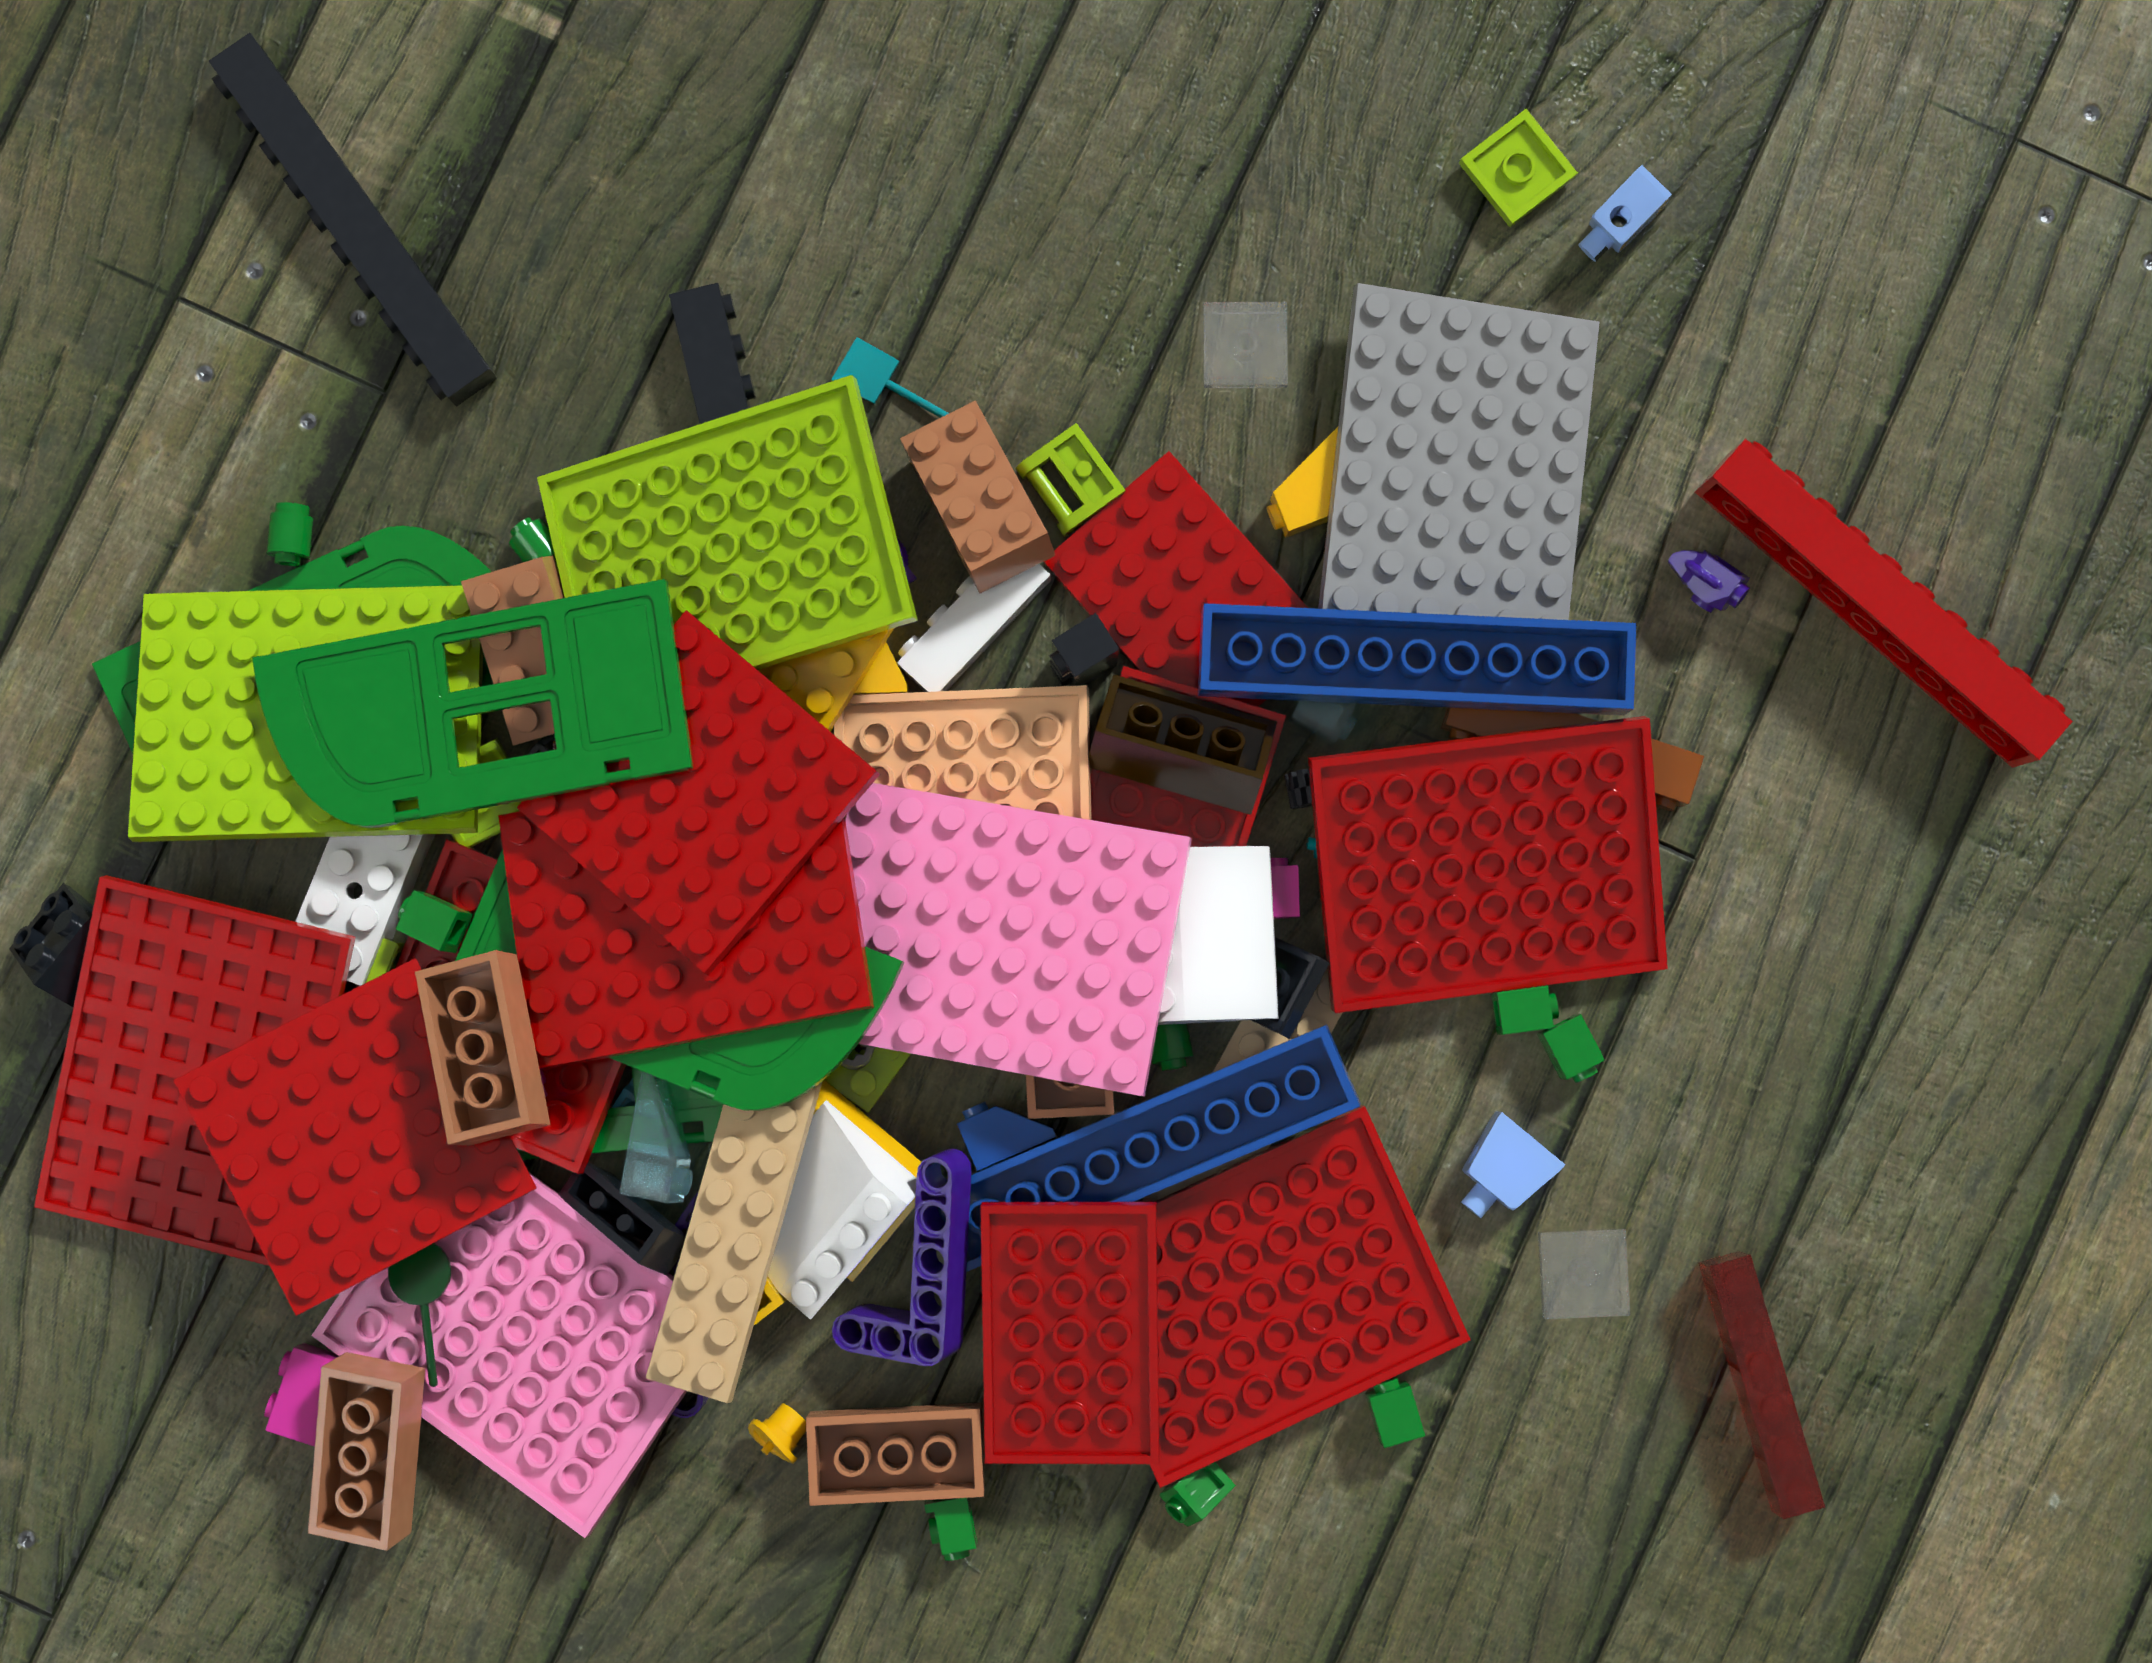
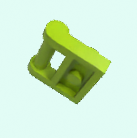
M1077 423L1027 457L1015 468L1022 479L1027 478L1054 514L1059 521L1057 527L1064 536L1074 532L1084 522L1126 491ZM1049 460L1083 505L1074 512L1071 511L1041 469L1042 465Z

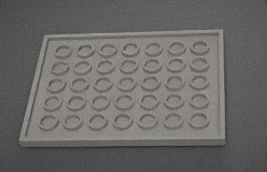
M1357 283L1354 286L1318 609L1569 620L1600 322Z

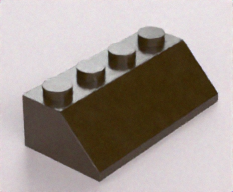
M1113 674L1088 757L1091 769L1251 815L1263 780L1277 722Z

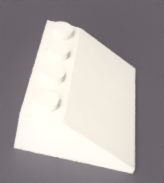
M1190 847L1158 1025L1279 1019L1270 847Z
M827 1100L812 1117L768 1277L777 1291L810 1320L916 1196L917 1177Z

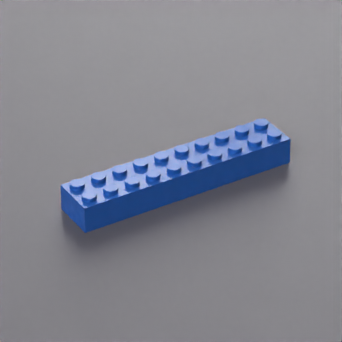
M1204 603L1201 611L1198 696L1624 716L1634 709L1636 623Z
M1327 1024L971 1174L966 1272L981 1266L980 1205L982 1202H1134L1360 1107V1100ZM939 1207V1215L944 1222H946L945 1213Z

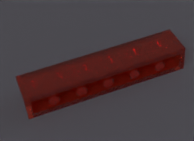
M1737 1251L1698 1262L1771 1511L1782 1519H1787L1825 1508L1751 1254Z

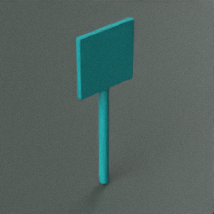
M856 337L831 379L834 381L853 375L857 379L861 397L874 405L886 387L940 418L949 414L889 380L900 361Z

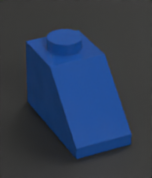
M986 1102L962 1111L965 1120L957 1123L977 1171L1056 1137L1053 1127L1033 1119H1028V1117L1000 1106L988 1109Z

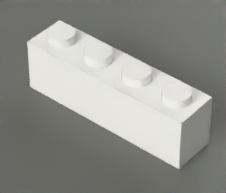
M1038 564L980 594L969 576L956 591L960 597L949 608L942 605L927 621V624L930 626L928 631L920 639L915 635L912 636L898 652L902 657L897 662L899 668L924 692L947 691L1049 584L1051 574Z

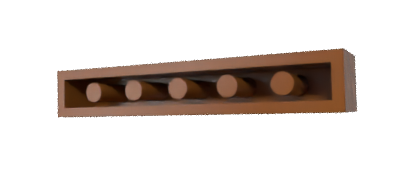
M1447 708L1440 729L1449 731L1448 738L1455 740L1600 721L1576 713ZM1651 738L1656 807L1667 811H1675L1676 806L1683 807L1690 803L1704 756Z

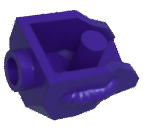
M1682 550L1673 553L1668 559V563L1673 571L1694 593L1690 599L1710 613H1712L1714 608L1725 611L1729 605L1737 608L1750 590V587L1746 585L1750 577L1718 555L1712 554L1707 550L1703 552Z

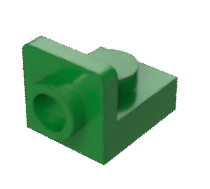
M1214 1462L1178 1479L1159 1495L1166 1503L1165 1509L1168 1514L1177 1522L1184 1523L1188 1527L1202 1521L1236 1485Z

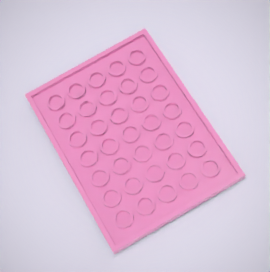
M873 783L850 809L845 820L865 947L905 963L882 1010L858 1044L1145 1097L1192 839L1187 836Z
M529 1172L537 1189L435 1242L445 1251L451 1264V1278L446 1291L437 1300L429 1303L438 1380L436 1387H431L428 1380L420 1305L408 1304L395 1295L389 1283L388 1268L341 1292L311 1336L338 1356L349 1352L425 1368L421 1417L582 1537L586 1538L597 1526L687 1392L646 1379L674 1276L671 1274L664 1275L638 1264L566 1203L555 1190Z

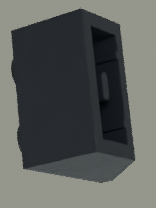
M63 883L55 893L50 894L44 900L40 912L30 924L18 931L9 950L35 986L74 1007L94 906L70 886Z

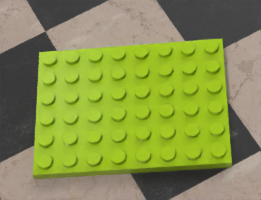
M853 375L537 477L565 598L666 579L668 581L673 623L675 624L687 610L757 670L918 621L858 382Z
M423 586L144 594L128 838L132 842L478 833V809L434 818L400 822L396 825L377 828L353 826L338 820L322 810L297 784L276 748L262 710L252 657L472 616L463 587ZM479 638L445 644L450 692L481 687L483 679V650ZM481 714L453 719L459 768L480 764ZM418 799L396 803L397 812L419 808Z

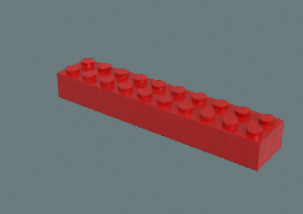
M1745 438L1725 456L1696 489L1695 493L2012 768L2040 760L2073 722L2064 714L2066 710L2058 700L2050 695L2043 696L2031 686L2033 681L2027 673L2018 667H2010L1998 657L2000 655L1999 650L1992 643L1983 638L1978 640L1966 629L1968 626L1966 621L1960 615L1951 610L1945 611L1933 601L1935 596L1926 586L1919 582L1912 583L1901 573L1902 567L1894 558L1887 554L1880 555L1869 545L1870 540L1864 532L1855 526L1848 527L1836 517L1837 511L1828 501L1820 497L1815 499L1804 489L1805 483L1797 474L1787 469L1783 471L1771 461L1773 458L1772 454L1760 443L1755 441L1751 443Z

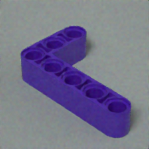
M957 1149L944 1150L926 1158L918 1166L910 1311L875 1304H862L838 1316L833 1322L832 1336L835 1343L841 1349L921 1366H933L955 1354L961 1348L964 1329L971 1190V1163L962 1151ZM941 1164L948 1172V1180L941 1173ZM939 1207L945 1213L946 1222H944L939 1215ZM936 1250L942 1254L944 1265L938 1260ZM934 1292L940 1297L942 1307L936 1302ZM856 1322L859 1323L862 1333L858 1330ZM894 1328L898 1331L901 1341L896 1338ZM932 1335L937 1338L940 1349L934 1344Z

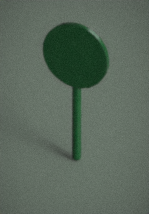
M436 1243L388 1268L389 1283L395 1295L408 1304L420 1305L428 1380L431 1387H436L438 1380L429 1303L442 1296L451 1278L449 1258L445 1251Z

